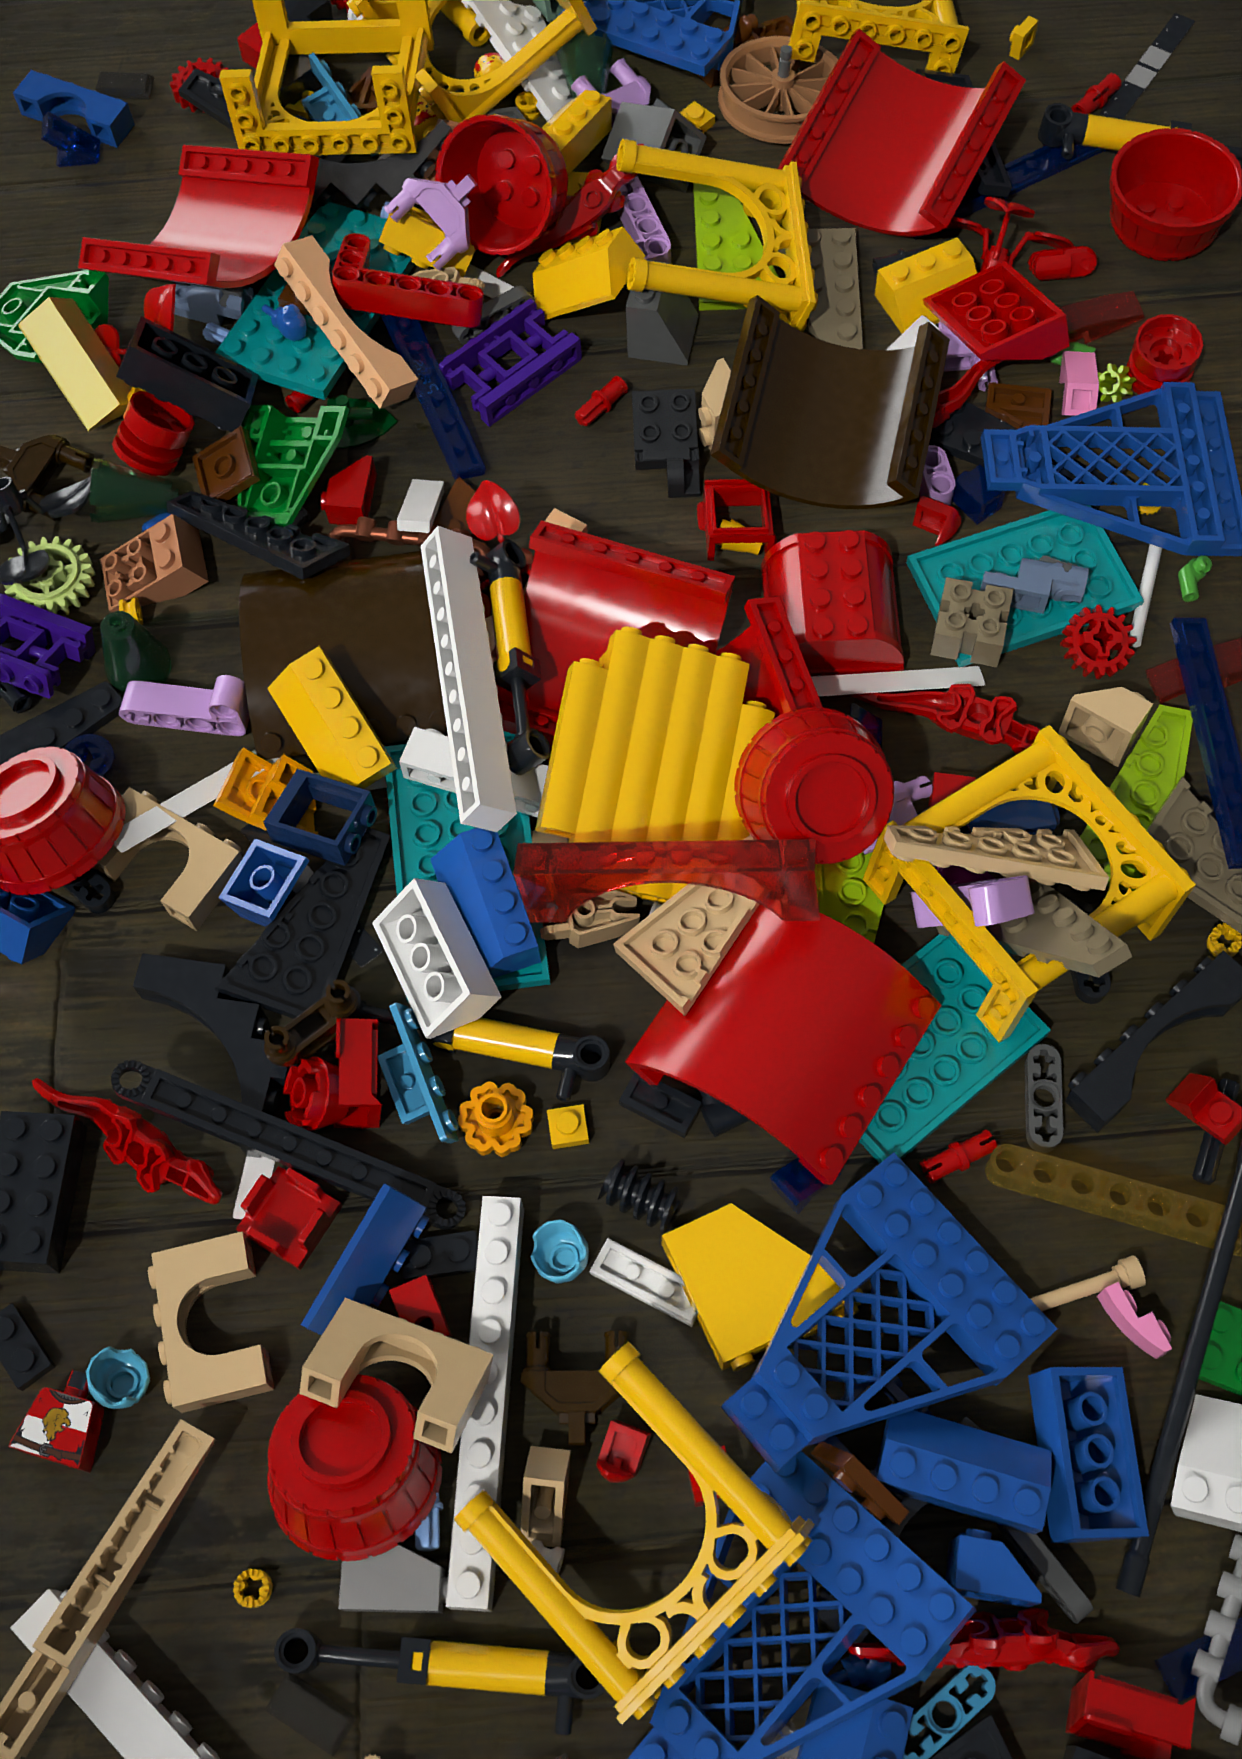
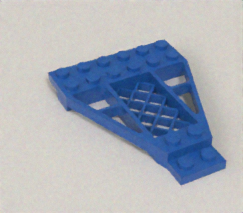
M582 0L597 27V30L589 37L704 77L712 68L719 71L724 59L733 50L737 23L743 0H735V2L729 0ZM713 12L732 17L728 31H722L719 28L710 27L703 23ZM583 30L579 32L583 35L588 36Z
M1163 382L1159 389L1048 425H1029L1017 430L984 429L982 432L981 444L988 490L1015 491L1016 499L1184 556H1242V495L1221 391H1196L1194 382ZM1149 405L1157 407L1161 428L1123 427L1122 414ZM1106 419H1110L1112 427L1088 426ZM1057 447H1068L1072 451L1066 455ZM1089 448H1100L1103 452L1098 456ZM1120 448H1131L1135 452L1129 456ZM1152 449H1163L1165 454L1161 457ZM1077 454L1090 463L1085 469L1073 460ZM1110 455L1122 465L1116 469L1104 459ZM1142 456L1153 466L1148 470L1138 463L1136 459ZM1052 459L1058 462V464L1054 468L1052 465ZM1064 467L1075 475L1076 478L1069 481L1059 471ZM1096 468L1108 478L1102 482L1090 472ZM1128 469L1140 479L1134 483L1122 473ZM1159 469L1170 477V481L1165 483L1154 473ZM1114 481V482H1115L1116 484H1118V485H1110V484ZM1085 505L1122 506L1126 509L1128 520ZM1137 506L1174 508L1177 514L1181 538L1141 525Z
M894 1152L843 1193L835 1203L832 1213L751 1380L721 1406V1409L775 1473L804 1447L825 1441L830 1436L991 1385L997 1386L1058 1329ZM840 1215L879 1257L856 1277L849 1276L825 1250ZM817 1264H820L839 1286V1292L798 1327H793L791 1319ZM885 1265H887V1267H888L890 1270H885V1269H882V1268H883ZM871 1278V1294L855 1292ZM880 1279L897 1281L898 1298L880 1295ZM907 1289L917 1300L907 1299ZM844 1301L845 1317L828 1315ZM853 1302L871 1304V1321L853 1319ZM880 1306L898 1308V1325L880 1322ZM907 1309L925 1311V1328L908 1326ZM934 1319L939 1323V1325L935 1329ZM817 1325V1341L800 1339ZM826 1325L845 1327V1345L826 1342ZM853 1329L872 1331V1348L853 1346ZM946 1331L985 1376L948 1387L924 1361L922 1352ZM881 1332L897 1334L899 1336V1352L881 1350ZM908 1336L924 1338L908 1352ZM798 1349L817 1351V1369L805 1368L798 1361ZM826 1352L845 1355V1373L826 1370ZM854 1356L872 1358V1376L854 1374ZM881 1360L897 1362L881 1377ZM904 1368L913 1369L932 1390L931 1393L873 1411H867L864 1408V1404ZM826 1380L845 1383V1401L833 1400L827 1395ZM854 1384L871 1386L854 1401Z
M802 1451L797 1453L776 1473L765 1461L750 1479L761 1491L769 1494L784 1509L791 1522L799 1515L804 1521L809 1518L815 1524L808 1534L813 1541L807 1546L808 1549L790 1567L783 1561L772 1572L778 1579L761 1597H758L753 1591L742 1604L747 1608L746 1612L730 1628L723 1622L713 1634L717 1641L699 1659L695 1656L688 1663L689 1656L682 1663L687 1671L670 1689H667L665 1685L663 1686L650 1721L653 1728L627 1759H774L920 1680L925 1682L951 1650L950 1642L975 1613L976 1609ZM729 1508L723 1524L739 1522L740 1519ZM728 1534L717 1539L715 1553L717 1560L722 1565H724L735 1534ZM798 1563L807 1570L806 1572H792ZM707 1567L706 1573L711 1576L706 1582L705 1593L710 1603L718 1580L728 1589L733 1583L730 1580L719 1579ZM808 1580L809 1602L788 1604L787 1581ZM816 1580L838 1601L817 1602ZM779 1587L780 1604L764 1605ZM839 1609V1631L819 1633L818 1610ZM847 1610L852 1613V1615L849 1617L848 1620H847ZM809 1611L810 1634L790 1635L789 1612ZM780 1613L781 1636L761 1637L760 1614ZM689 1615L683 1634L697 1621L691 1615ZM752 1619V1637L736 1638ZM866 1628L906 1665V1671L900 1676L851 1701L828 1678L827 1674ZM830 1641L819 1653V1642ZM811 1642L812 1663L810 1666L791 1667L790 1644ZM781 1644L782 1668L762 1669L761 1645ZM752 1646L753 1669L733 1670V1647ZM724 1653V1671L708 1672ZM791 1675H801L792 1686ZM783 1676L782 1700L763 1701L762 1677ZM753 1678L754 1702L734 1703L733 1679ZM724 1679L725 1703L705 1704V1680ZM820 1682H823L842 1701L843 1705L840 1708L770 1744ZM695 1686L696 1702L689 1696V1693ZM763 1709H773L763 1721ZM754 1710L755 1732L753 1735L735 1736L734 1711ZM725 1711V1733L705 1712ZM736 1743H745L741 1749L736 1745Z

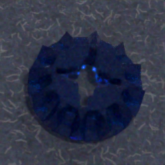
M85 734L72 739L64 747V749L77 755L82 761L86 760L89 750L96 760H92L88 767L99 776L103 777L107 771H112V762L116 757L111 744L104 737L95 734Z

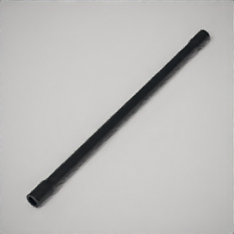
M1242 1141L1237 1155L1236 1170L1143 1496L1149 1536L1131 1539L1116 1584V1589L1139 1598L1150 1564L1149 1556L1242 1225Z

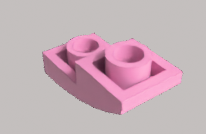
M1119 1282L1104 1288L1097 1295L1112 1321L1144 1352L1157 1359L1172 1349L1169 1344L1171 1336L1165 1324L1161 1320H1156L1153 1312L1138 1318L1135 1313L1137 1312V1305L1129 1291H1123Z

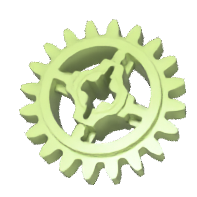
M58 536L53 539L52 543H48L46 538L42 537L41 544L37 546L32 541H29V554L38 550H45L50 557L49 567L42 575L31 581L4 585L6 595L58 614L59 610H62L66 615L70 614L68 606L72 604L76 607H81L78 598H89L90 595L86 588L94 587L95 584L91 577L96 575L92 562L81 545L74 546L71 539L66 540L62 544ZM18 548L17 551L22 556V550Z

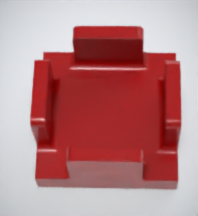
M278 1166L270 1179L261 1174L241 1203V1208L246 1214L235 1230L237 1232L243 1231L252 1242L301 1271L343 1206L339 1201L327 1195L317 1183L291 1168L285 1170Z

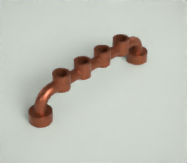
M358 517L357 525L342 524L334 528L328 534V537L337 540L345 537H354L366 542L378 540L398 546L409 544L421 547L436 527L432 526L429 533L397 530V521H389L387 529L376 527L377 521L372 518ZM452 529V531L467 536L471 535L469 531L464 529ZM472 539L474 552L486 555L491 551L484 542ZM477 567L480 582L486 581L487 578L482 570Z

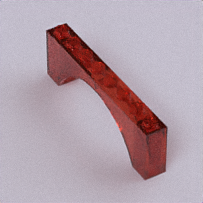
M816 839L518 843L514 877L530 923L566 922L576 908L595 896L623 887L651 883H682L717 888L741 895L761 904L775 913L782 921H820L821 886Z

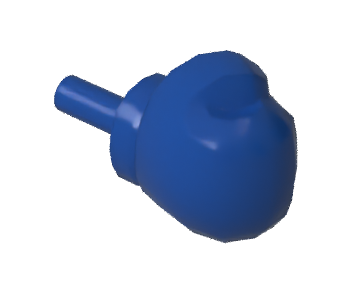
M267 304L262 306V311L272 317V325L286 339L294 342L300 341L306 336V320L296 305L280 306L276 310Z
M850 1653L848 1657L841 1659L844 1669L828 1676V1678L839 1684L849 1680L852 1688L859 1684H864L870 1689H875L885 1684V1680L891 1675L892 1662L880 1663L873 1659H860Z

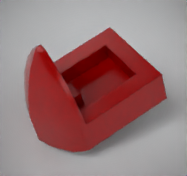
M922 495L917 504L913 526L938 535L935 546H939L947 542L957 532L962 521L954 507Z
M617 1419L611 1420L596 1463L600 1474L611 1483L626 1482L636 1477L651 1433Z

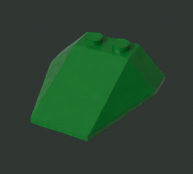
M83 270L11 282L0 294V346L18 360L42 363L18 325L48 297L74 299L94 331L99 325L107 324L108 275L104 272Z
M250 405L241 426L248 430L261 480L238 494V507L247 509L248 516L262 517L265 515L274 518V524L286 527L292 524L335 453L342 438L350 409L346 406H321L318 417H286L272 405Z

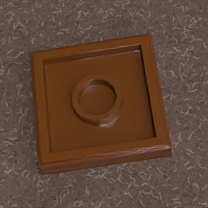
M242 426L192 457L202 495L226 502L261 480L248 430Z

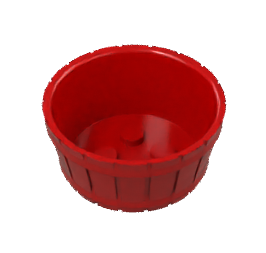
M477 115L469 118L470 120L466 119L459 123L444 140L441 146L442 150L439 151L436 161L435 181L448 183L453 180L458 184L470 174L478 184L467 195L471 201L467 205L469 208L470 244L474 246V249H479L480 252L486 254L509 255L517 251L519 252L536 241L558 218L563 209L568 191L566 163L556 142L547 132L534 123L505 115Z
M1156 129L1132 138L1131 141L1125 143L1117 152L1111 167L1110 219L1116 236L1130 250L1154 260L1176 261L1200 253L1214 241L1220 228L1231 217L1241 200L1242 169L1238 159L1224 144L1216 139L1214 140L1206 134L1197 131L1193 132L1188 129Z
M806 707L779 715L771 720V723L764 725L752 737L751 743L747 744L738 763L739 768L736 770L734 782L735 802L746 830L753 839L758 840L757 843L764 849L793 862L832 864L855 857L872 845L881 835L888 823L893 808V776L879 743L861 723L849 715L846 716L845 713L834 709Z
M41 747L16 755L0 765V888L8 893L11 892V894L15 895L42 894L76 880L77 877L82 876L94 867L114 845V841L117 840L122 831L123 821H125L126 806L124 805L125 802L122 795L108 780L96 774L74 753L60 747Z
M358 1374L338 1408L302 1394H297L280 1414L269 1440L268 1493L274 1516L286 1536L289 1535V1539L304 1551L312 1552L314 1556L338 1561V1559L342 1561H358L368 1559V1556L375 1557L398 1546L397 1543L400 1541L401 1543L418 1529L422 1524L421 1521L425 1520L430 1513L442 1481L441 1450L413 1438L418 1409L410 1404L395 1387L383 1380Z

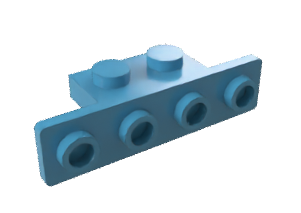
M314 52L309 54L308 57L312 71L323 86L320 90L301 100L303 108L312 121H349L361 117L357 106L354 103L350 105L346 100L347 95L340 82L335 83L332 80V73L324 60L319 61Z
M397 1002L391 1004L389 1008L403 1044L378 1055L377 1058L401 1122L408 1125L430 1114L440 1141L452 1144L459 1140L456 1134V1130L459 1129L458 1122L454 1113L450 1109L447 1110L442 1096L445 1095V1088L441 1079L434 1075L429 1063L433 1060L432 1054L424 1041L421 1042L417 1029L420 1027L412 1008Z

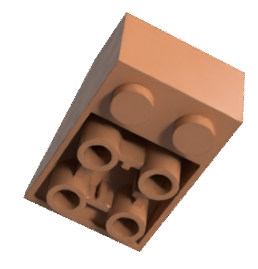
M174 514L169 515L100 558L108 609L112 613L119 611L120 599L130 602L131 598L137 597L140 606L183 597L209 582L199 530Z

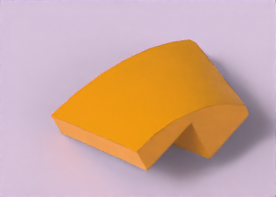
M243 747L238 752L213 806L235 818L267 831L264 821L297 769L313 773V771L285 754L274 764H271ZM261 769H264L263 772H261V773H259L258 775L252 777L253 774H254L256 771L260 772ZM312 800L296 828L318 835L314 824L316 800Z

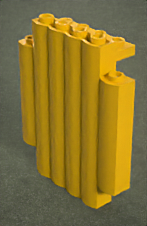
M622 627L621 630H616L610 636L607 651L600 657L599 662L593 659L582 658L579 662L574 661L567 671L535 831L569 839L561 877L562 881L602 890H617L637 898L664 904L750 835L741 821L743 819L739 816L736 807V792L734 791L736 770L739 768L738 763L747 744L751 743L752 737L767 723H771L775 712L766 709L767 705L758 701H747L746 704H742L750 664L741 661V656L733 653H721V656L709 653V649L702 645L689 644L688 648L675 644V639L658 635L655 636V639L643 636L642 631L637 628Z

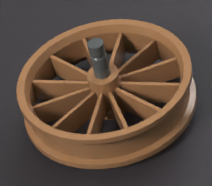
M789 36L762 37L743 43L732 50L722 63L720 70L721 85L718 93L720 111L729 124L749 137L765 142L790 144L793 142L838 59L820 45L818 46L814 62L791 59L792 47L788 45L790 41ZM764 65H771L772 71ZM798 67L804 69V70H802V71L796 73ZM768 105L765 112L759 110ZM792 107H793L796 111H798L800 114L794 115V114H793V111H792ZM774 112H784L785 115H777Z

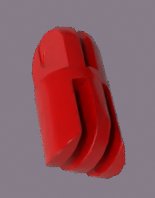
M1074 246L1036 251L1029 257L1028 267L1038 280L1046 281L1085 277L1096 269L1098 261L1096 253L1091 248Z

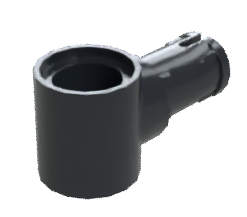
M699 1090L703 1097L701 1112L714 1137H718L749 1121L747 1117Z

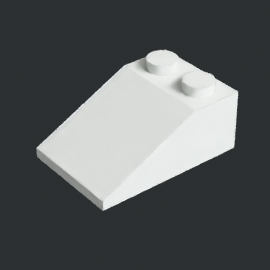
M1195 1395L1177 1467L1171 1508L1175 1516L1242 1532V1404Z

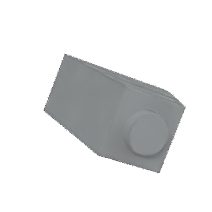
M398 1545L375 1557L368 1556V1559L358 1561H342L338 1609L363 1612L443 1613V1603H446L448 1577H445V1569Z

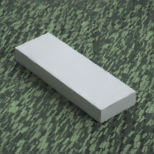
M412 480L397 518V530L430 532L444 494V481Z
M607 1238L589 1271L590 1274L692 1327L697 1318L698 1311L695 1312L682 1288V1285L685 1286L681 1276Z

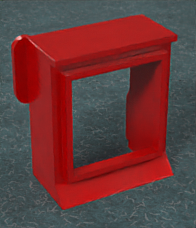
M745 479L705 480L703 502L697 504V519L699 529L705 531L707 561H714L716 543H763L764 554L766 555L769 549L777 543L776 535L773 532L770 493ZM715 506H760L762 527L717 528Z
M337 1018L336 1058H339L338 1107H349L344 1119L334 1124V1128H379L382 1104L377 1100L378 1019Z
M1092 1670L1072 1688L1065 1732L1119 1748L1120 1755L1129 1759H1170L1172 1745L1187 1750L1191 1748L1196 1697L1180 1705L1177 1698L1102 1675L1095 1679V1671Z

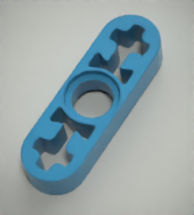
M978 1666L962 1668L913 1713L908 1732L910 1735H917L924 1728L917 1723V1720L923 1716L928 1728L939 1735V1738L933 1742L931 1735H927L919 1743L922 1750L921 1754L917 1756L914 1752H910L907 1755L904 1753L903 1759H929L992 1700L996 1685L989 1670L986 1668L980 1669ZM968 1674L973 1678L981 1675L985 1681L981 1685L984 1694L982 1697L978 1694H972L963 1702L970 1706V1709L965 1713L959 1700L950 1695L949 1690L954 1687L957 1695L961 1694L969 1685L965 1679ZM939 1701H946L955 1709V1722L949 1728L939 1727L932 1718V1709Z

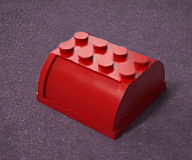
M865 530L814 531L793 534L782 539L769 549L761 564L763 598L780 597L811 677L904 671L892 551L884 539Z

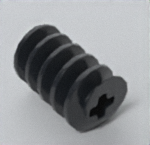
M621 1159L610 1170L602 1185L598 1200L607 1193V1205L612 1207L620 1200L619 1209L621 1212L627 1213L634 1207V1219L639 1221L647 1214L646 1223L652 1228L661 1220L660 1232L663 1234L667 1233L683 1204L684 1199H678L679 1187L675 1186L667 1194L664 1192L665 1180L662 1179L653 1187L651 1186L652 1173L648 1172L640 1180L638 1179L639 1167L635 1165L626 1173L624 1172L626 1160Z

